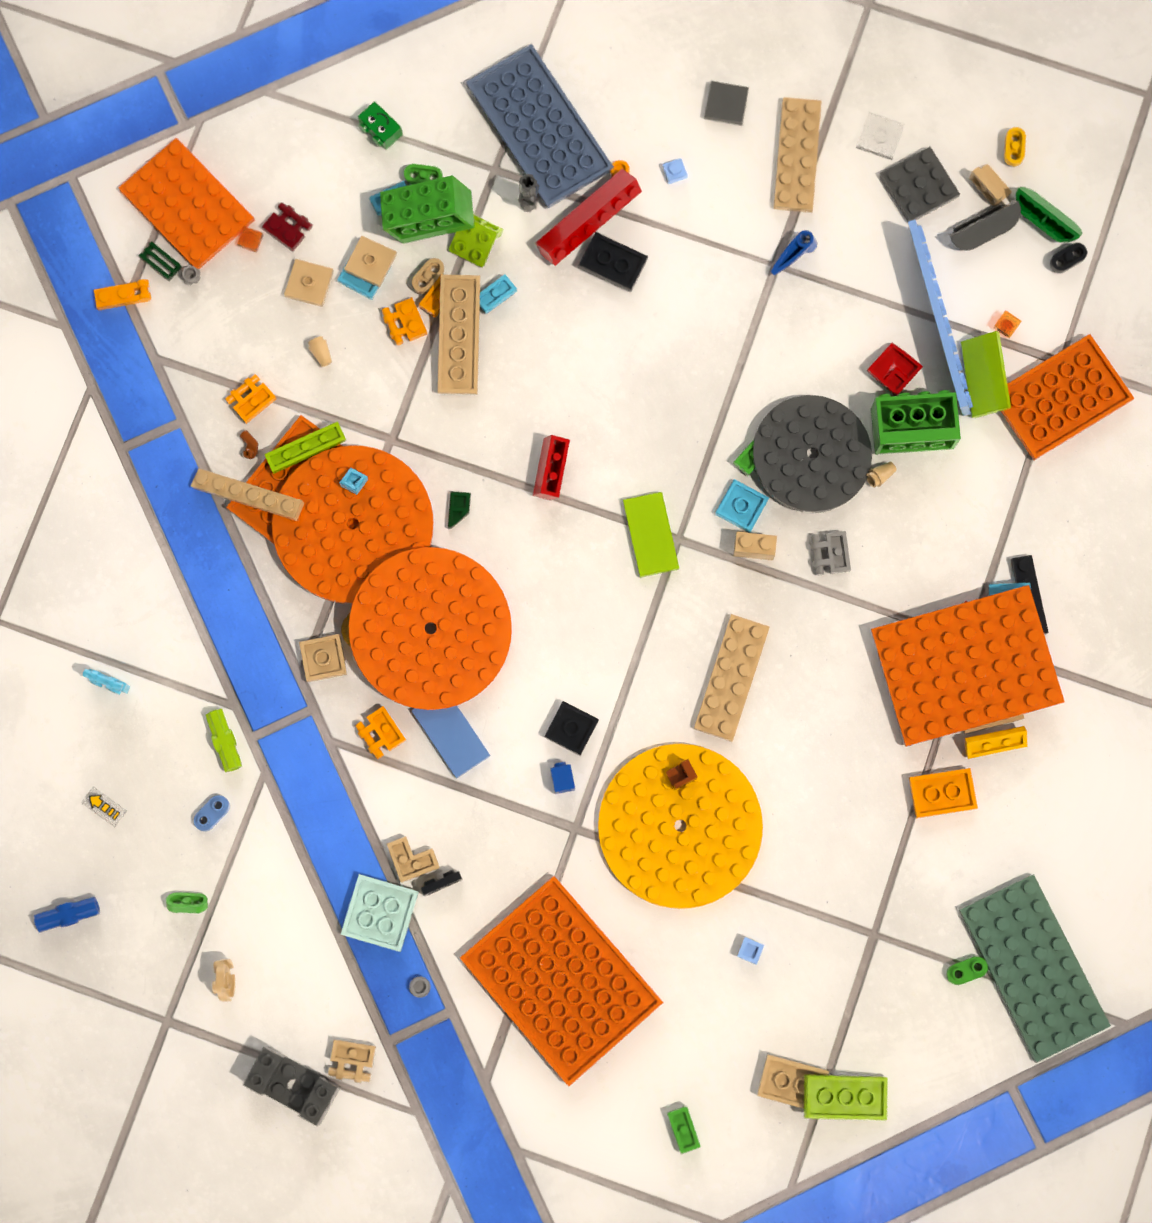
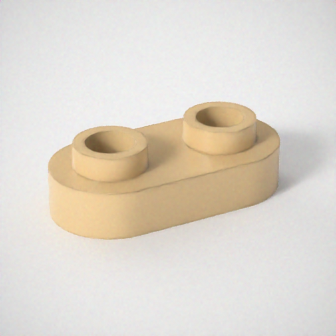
M432 258L417 272L412 279V286L415 292L419 294L428 293L440 275H444L445 269L441 260ZM433 268L438 269L436 273H433L431 270ZM421 282L426 284L424 287L419 286Z

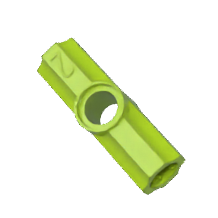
M223 709L209 712L206 714V719L212 733L211 739L216 752L219 753L225 772H231L243 767L236 749L237 743L234 734L229 729Z

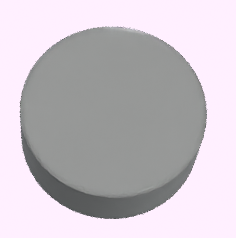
M416 977L410 982L409 989L413 996L422 998L429 994L431 985L426 978Z

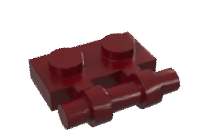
M281 202L278 209L283 212L282 215L279 216L273 212L263 224L262 229L293 252L305 238V235L300 231L303 228L310 231L313 224L304 215L301 216L296 213L292 206H287ZM292 218L297 223L295 226H292L287 220Z

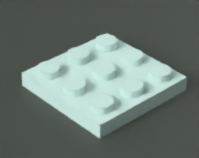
M359 874L341 935L401 952L419 892Z

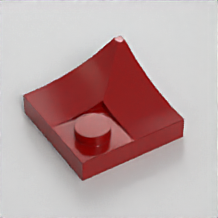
M891 343L866 371L894 396H897L923 366L900 347Z

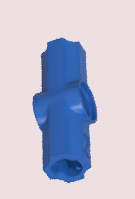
M91 897L75 903L61 904L56 906V909L34 915V922L39 933L60 926L74 925L79 920L99 915V903L96 897Z

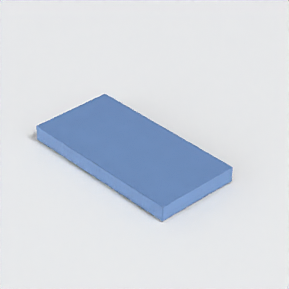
M458 706L439 710H412V713L456 779L491 756Z

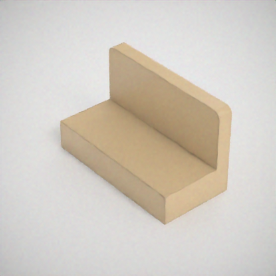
M986 164L981 169L978 166L969 177L992 206L999 204L1012 193L989 164Z

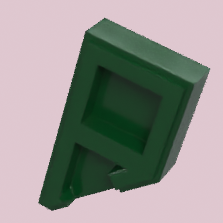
M451 491L448 529H452L469 515L471 493Z

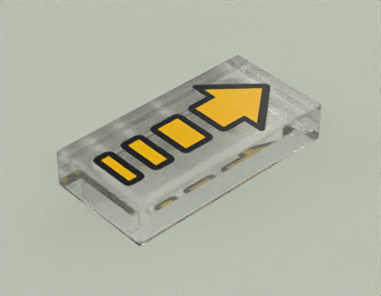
M94 786L81 802V804L113 827H116L127 812L125 808Z

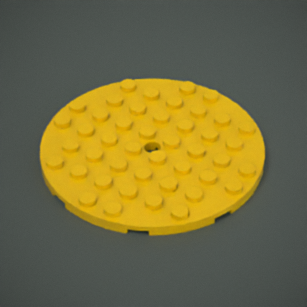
M669 744L639 754L623 766L615 775L601 803L598 832L604 858L613 874L624 887L637 897L657 906L689 909L701 907L723 898L744 880L753 867L760 850L763 821L760 804L752 785L741 770L730 760L701 746ZM689 759L698 778L674 790L666 772ZM678 820H683L686 823V829L682 832L675 829L674 825Z

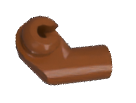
M245 430L240 434V438L246 443L243 456L246 459H253L257 455L259 444Z

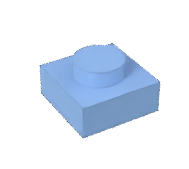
M681 158L663 164L669 184L688 177Z
M744 937L737 957L757 965L764 945Z

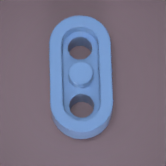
M221 795L212 797L195 815V827L204 832L210 831L228 813L230 809L228 799ZM217 802L222 803V807L220 809L215 808V804ZM207 817V823L201 824V818Z

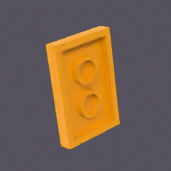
M971 768L909 778L916 819L978 809Z

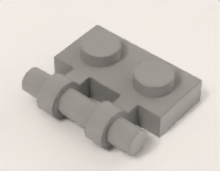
M846 531L826 533V541L820 542L819 535L811 536L812 543L810 545L814 553L815 561H813V568H816V575H824L825 566H829L830 574L851 571ZM821 549H827L828 559H822Z

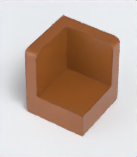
M689 759L666 772L674 790L698 778Z

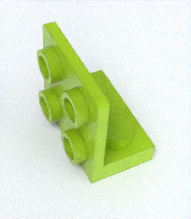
M473 214L475 228L456 232L449 251L480 267H484L495 240L501 237L504 229Z

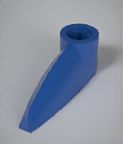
M808 230L801 231L792 240L773 266L771 273L774 276L796 262L804 253H811L816 250L818 243L812 232Z

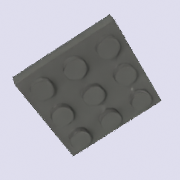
M931 146L881 172L879 175L908 222L918 220L960 196V192Z

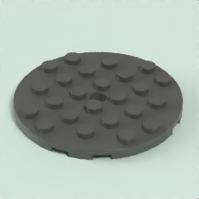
M805 395L780 403L766 415L755 434L753 464L762 486L776 501L796 511L821 513L831 511L846 504L863 487L867 480L866 474L869 473L871 468V442L863 423L845 405L827 397ZM815 449L817 457L814 459L809 458L807 451Z

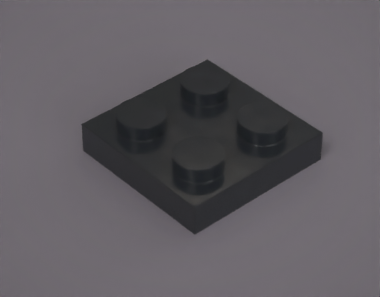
M563 701L544 738L581 756L599 719Z

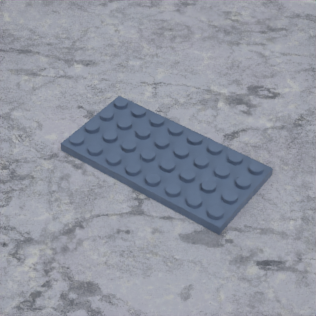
M532 44L466 82L470 92L525 175L526 173L531 174L537 180V184H539L538 195L548 209L606 175L614 168Z

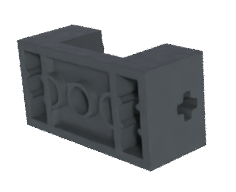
M263 1047L243 1083V1086L260 1095H266L299 1113V1117L316 1126L321 1125L341 1086L270 1047ZM292 1079L297 1080L300 1084L296 1092H292L288 1088V1083Z

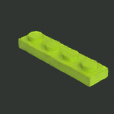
M337 421L264 455L273 474L347 440Z

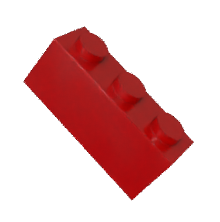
M550 435L543 439L533 496L547 500L559 498L570 439Z

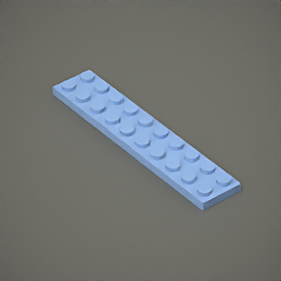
M916 220L908 222L960 409L963 416L971 414L972 400L969 391L965 392L964 390L968 389L964 373L959 372L963 370L958 354L954 355V352H957V347L953 335L949 336L952 330L948 317H944V315H947L943 299L938 298L942 294L937 280H933L937 277L932 261L928 262L932 259L927 243H924L926 242L922 225H917Z

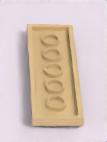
M783 97L773 209L811 213L813 211L822 100Z
M441 275L438 394L478 395L479 275Z
M731 614L694 726L695 730L733 742L770 626Z

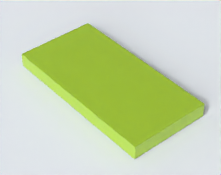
M994 331L961 341L967 386L973 404L971 408L972 417L978 418L1010 409L1011 404L1000 333Z
M662 492L624 499V509L640 578L679 570Z
M805 1075L804 1118L887 1120L888 1077Z

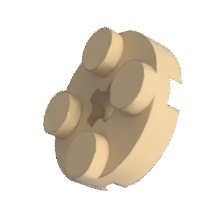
M220 959L214 962L216 981H213L212 990L214 994H218L221 1002L232 1001L230 997H234L235 974L230 972V968L234 967L230 959Z

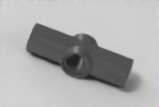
M527 173L525 176L520 177L519 180L520 193L518 202L524 211L531 212L537 209L539 184H537V180L534 179L533 175Z

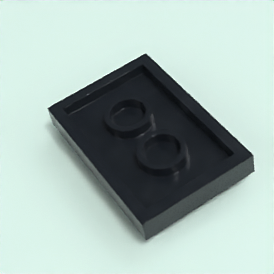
M595 232L578 268L632 292L648 260V256Z

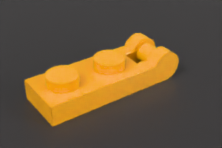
M142 279L133 283L94 289L98 311L151 301V293L148 292L149 280ZM140 290L141 293L136 295L135 291Z

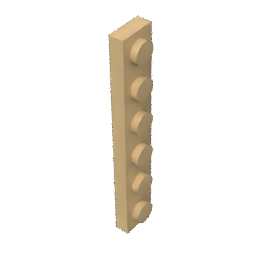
M198 468L191 484L193 489L294 521L298 520L304 506V502L300 499Z

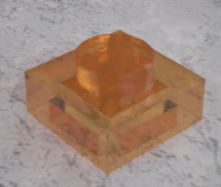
M244 226L237 243L238 247L257 253L264 236L263 233Z
M1005 310L993 328L1010 339L1022 321Z

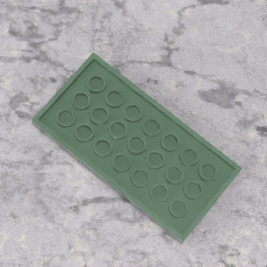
M1034 874L959 910L983 959L987 962L988 969L1035 1063L1111 1027Z

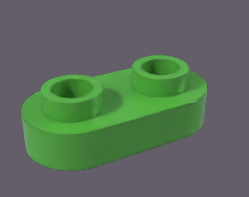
M410 164L404 169V178L411 185L429 181L432 176L437 177L436 179L443 177L442 171L436 166ZM417 174V177L412 178L411 175Z
M176 892L167 896L166 907L170 912L199 914L208 908V899L206 895L201 893Z
M972 957L951 965L947 969L946 976L950 983L961 985L984 976L987 973L988 965L983 958ZM976 963H979L981 966L979 971L974 969ZM957 970L962 974L960 978L955 977Z

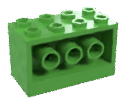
M453 175L380 192L383 230L403 244L475 228L472 191Z
M942 390L936 394H930V392L924 391L918 393V395L900 393L898 396L882 394L875 398L871 406L875 454L951 450L956 447L961 439L956 392L950 393L949 390Z

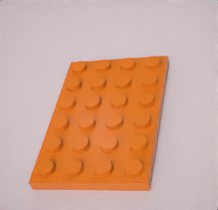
M177 137L118 187L120 192L196 269L203 267L255 221V218Z
M1088 334L1009 382L1007 385L1011 408L1003 410L1001 413L1035 461L1130 403L1135 398L1091 334Z

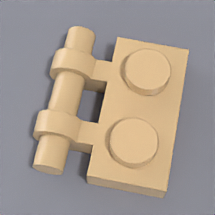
M334 1040L330 1061L338 1062V1068L329 1067L328 1076H334L339 1080H343V1078L352 1079L357 1083L362 1081L370 1082L371 1074L363 1073L364 1066L373 1067L376 1046ZM345 1063L357 1065L356 1071L345 1070Z

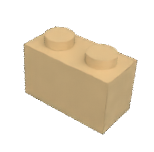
M736 532L733 556L774 560L777 536Z

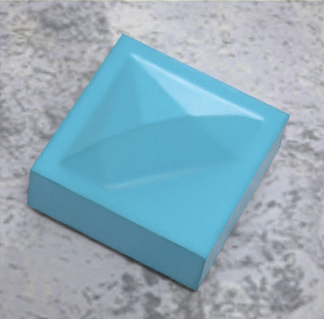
M350 468L339 483L341 487L357 495L368 481V477Z

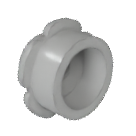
M187 266L183 269L181 278L188 285L197 283L200 280V270L193 266Z

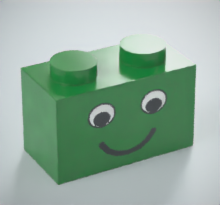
M375 101L358 116L360 129L366 134L369 133L375 144L379 147L382 145L386 150L403 135L402 127Z

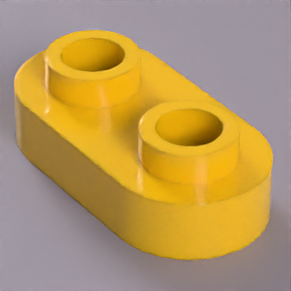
M1019 127L1011 128L1005 137L1004 160L1009 166L1013 167L1019 166L1025 157L1026 133ZM1012 137L1017 138L1018 141H1013ZM1014 155L1017 159L1014 160L1011 156Z

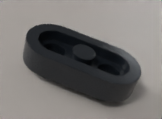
M1073 243L1057 252L1050 260L1051 269L1056 273H1064L1075 267L1086 258L1087 248L1082 243ZM1073 253H1078L1079 257H1075ZM1056 262H1061L1063 266H1058Z

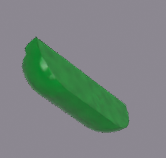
M1027 187L1018 188L1015 196L1016 201H1019L1021 214L1051 238L1062 243L1076 241L1082 235V230L1072 219L1038 193Z

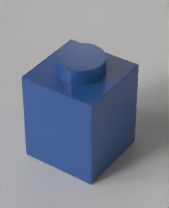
M566 762L554 764V767L550 768L555 794L575 791L571 764L566 765Z

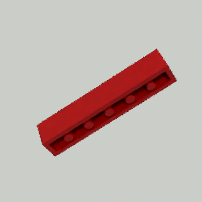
M624 169L617 172L535 242L541 255L556 266L642 192L637 179Z

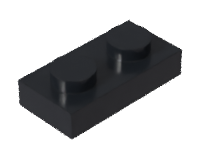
M451 870L442 874L444 878L436 881L433 878L424 882V887H421L423 895L426 897L462 881L460 872Z

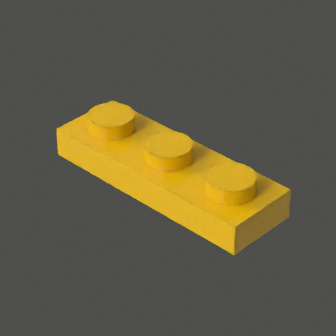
M1025 726L965 738V753L968 759L1027 747V730Z

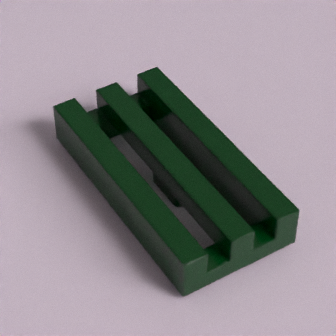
M151 241L149 243L150 246L146 247L139 257L170 281L182 266ZM154 249L156 252H158L161 256H163L166 260L173 264L175 268L173 269L170 265H168L165 261H163L160 257L153 253L152 250ZM150 255L151 257H153L171 273L168 275L154 262L147 258V256Z

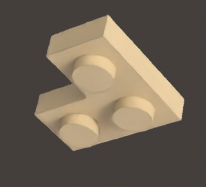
M407 837L387 843L401 883L440 868L433 848L413 856Z

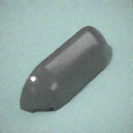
M1013 200L1011 204L1005 206L999 203L953 227L954 232L949 234L951 241L957 248L969 251L1006 233L1017 224L1020 218L1021 208L1019 201Z

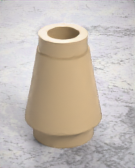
M322 336L308 342L310 346L308 349L321 367L332 363L327 341Z
M892 462L885 463L870 469L869 473L866 474L867 481L874 488L880 487L897 469Z

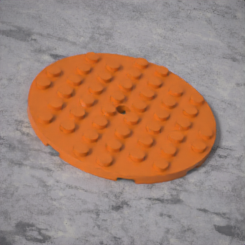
M354 445L323 451L301 464L289 476L279 492L280 494L302 500L304 506L297 521L273 514L272 534L277 554L290 576L305 590L322 599L341 604L353 603L360 586L367 576L385 560L407 550L431 547L434 521L428 493L423 483L409 466L385 451ZM350 468L368 477V481L357 495L341 487L339 483ZM351 519L359 522L356 529L348 528L347 525Z
M416 548L401 552L385 560L362 583L350 612V646L353 657L362 674L378 692L388 699L415 709L439 710L450 708L477 696L488 687L500 672L511 643L512 622L510 610L497 581L475 560L445 548ZM427 623H434L436 626L434 634H428L425 631Z

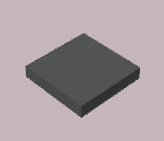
M711 81L704 119L742 126L749 87Z

